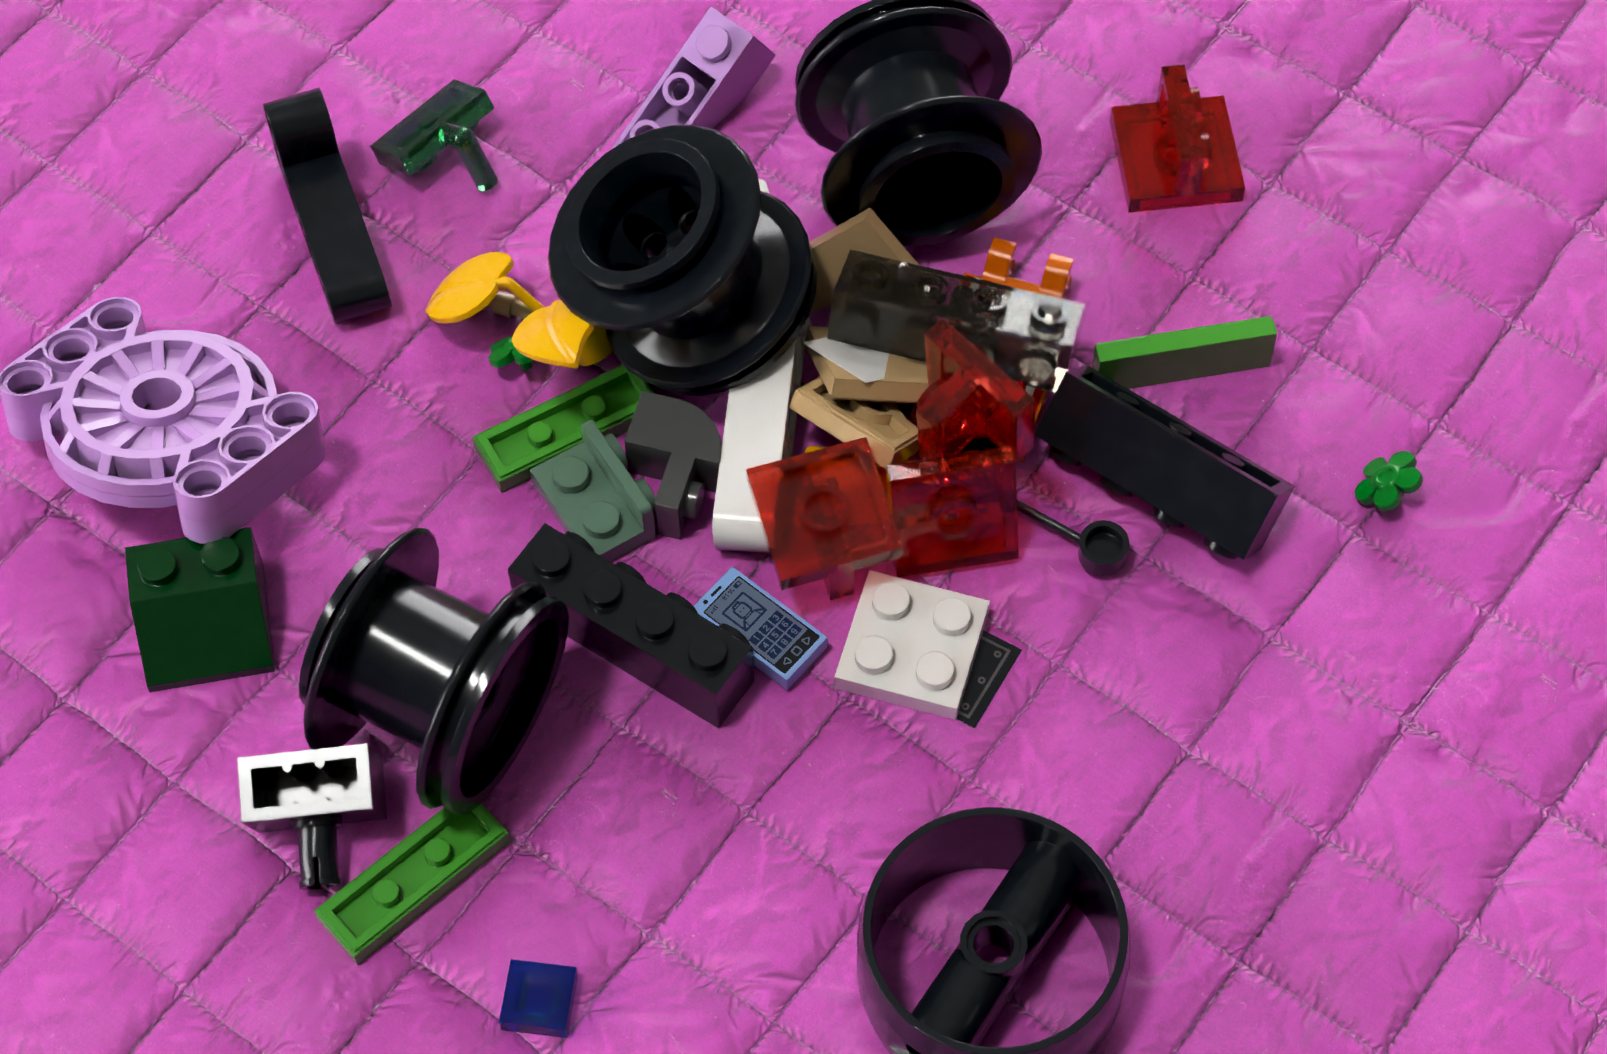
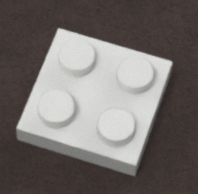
M869 570L834 676V688L956 720L987 621L990 601Z

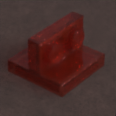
M1184 64L1161 67L1156 102L1111 107L1109 121L1128 213L1243 201L1245 185L1224 95L1201 98L1198 87H1189Z
M941 318L924 334L927 379L930 386L923 392L917 402L916 417L920 458L938 473L982 431L992 442L1018 463L1034 447L1035 399L944 318Z
M867 437L746 469L748 486L781 590L823 579L829 599H838L854 594V571L903 557V546Z
M1010 446L983 451L972 450L962 454L925 460H908L899 464L886 465V469L878 467L879 487L890 522L892 558L897 577L1019 559L1016 466Z

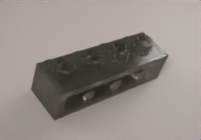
M850 249L833 291L827 339L999 380L1023 381L1025 386L1055 393L1065 372L1071 368L1085 304Z

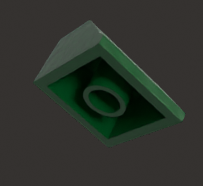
M251 527L241 528L230 537H223L206 544L197 543L188 538H180L125 547L129 601L149 692L275 671L264 565Z

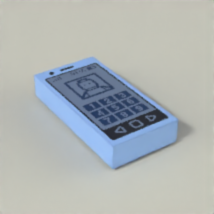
M733 566L694 605L700 616L719 626V624L724 623L740 631L753 647L754 666L786 690L828 648L827 636Z

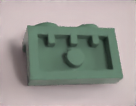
M591 419L580 425L583 442L530 469L532 483L564 531L580 535L593 547L596 554L612 562L656 538L653 515L655 512V496L643 478L634 481L625 468L628 465L626 455L615 436L611 433L603 436Z

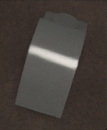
M642 391L624 440L628 472L662 480L654 501L657 534L681 540L687 519L696 520L700 514L705 490L716 493L721 458L720 435L711 418L697 406L681 399Z

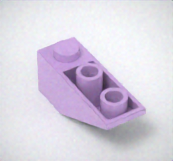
M711 6L612 148L648 130L670 125H699L714 129L745 100L776 54L755 36Z

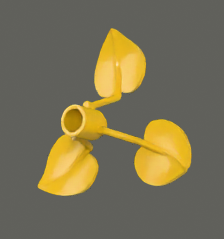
M503 252L481 254L459 265L436 288L424 310L427 316L436 323H456L468 319L484 309L494 299L498 290L509 291L533 311L519 324L512 336V343L520 354L541 363L577 369L579 365H593L606 358L613 351L606 335V329L590 325L580 319L567 308L561 299L552 302L551 306L544 307L515 280L506 277L513 268L514 261L510 255Z

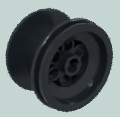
M872 0L851 9L833 20L816 35L805 49L796 71L795 85L797 92L795 106L798 121L805 133L818 145L836 153L831 158L823 174L820 191L823 208L834 225L838 226L871 208L903 246L933 245L954 240L982 227L1010 207L1029 187L1038 171L1042 156L1041 137L1033 121L1021 110L1006 102L999 101L1009 84L1013 67L1012 54L1004 34L996 27L992 17L980 5L970 0Z
M670 125L648 130L625 140L605 153L585 171L569 191L558 211L550 235L548 252L550 278L561 301L574 315L588 324L606 329V335L615 356L629 372L661 390L677 395L705 396L722 393L743 385L766 371L785 354L799 336L810 315L816 295L818 271L815 255L799 217L785 202L767 192L760 191L758 174L748 154L732 138L715 129L699 125Z
M414 528L399 535L385 548L374 549L363 556L349 570L326 604L309 640L300 670L298 686L299 697L302 704L305 705L303 717L304 735L311 749L343 746L368 722L420 748L421 752L416 773V791L420 803L429 809L444 806L445 809L460 816L474 810L490 795L509 770L528 739L548 698L561 663L568 635L569 614L567 606L563 601L555 597H547L545 588L537 581H528L513 588L498 602L490 613L436 588L439 569V549L435 535L426 528Z

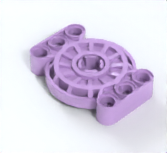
M126 297L107 298L94 304L7 365L0 372V396L9 433L14 438L22 441L35 442L44 440L48 460L59 478L78 493L106 504L128 508H165L177 505L183 534L189 540L197 543L206 544L223 537H230L315 470L324 460L323 435L319 408L315 399L302 392L277 394L273 375L262 359L238 342L217 334L194 330H157L146 332L140 305L135 300Z

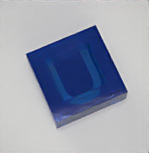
M511 959L499 1019L501 1030L567 1038L578 980L577 967Z

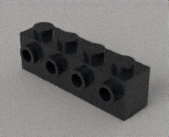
M1088 365L1065 372L1034 434L1050 444L1048 450L1057 459L1073 466H1081V464L1087 466L1101 475L1100 482L1109 490L1126 497H1131L1133 494L1153 506L1151 511L1158 519L1178 528H1183L1185 525L1205 536L1204 544L1209 549L1229 559L1240 557L1244 560L1262 549L1295 488L1294 485Z
M544 523L508 568L511 589L528 581H537L545 588L547 597H555L563 601L567 606L569 614L567 637L718 729L755 681L753 647L740 631L724 623L717 626L700 616L695 607L684 597L672 592L665 595L648 585L643 576L632 566L624 562L611 563L596 554L593 547L574 532L567 531L563 534Z

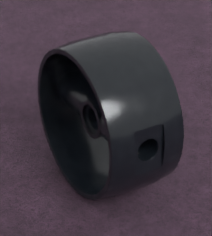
M1002 807L966 809L934 819L915 830L900 842L882 863L864 899L857 931V979L864 1009L875 1033L890 1054H1094L1107 1037L1116 1020L1130 967L1131 940L1125 905L1120 890L1103 860L1079 836L1064 826L1040 815L1018 809ZM974 868L1009 870L982 911L975 914L965 923L960 934L958 946L910 1014L888 988L874 955L876 941L889 916L915 890L946 874ZM1073 903H1075L1094 927L1106 955L1109 982L1102 995L1079 1020L1056 1035L1021 1046H978ZM987 945H995L1007 952L1009 957L999 963H989L982 960L976 954V951Z

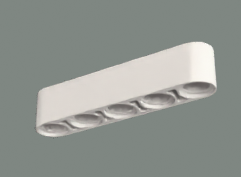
M809 317L799 336L783 356L752 380L729 389L712 521L713 543L716 550L774 553L780 550L797 413L791 410L789 405L795 390L801 387L805 344L802 342L806 340Z

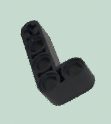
M320 88L264 103L263 108L277 159L334 323L338 324L392 307L380 264L338 150L330 115Z

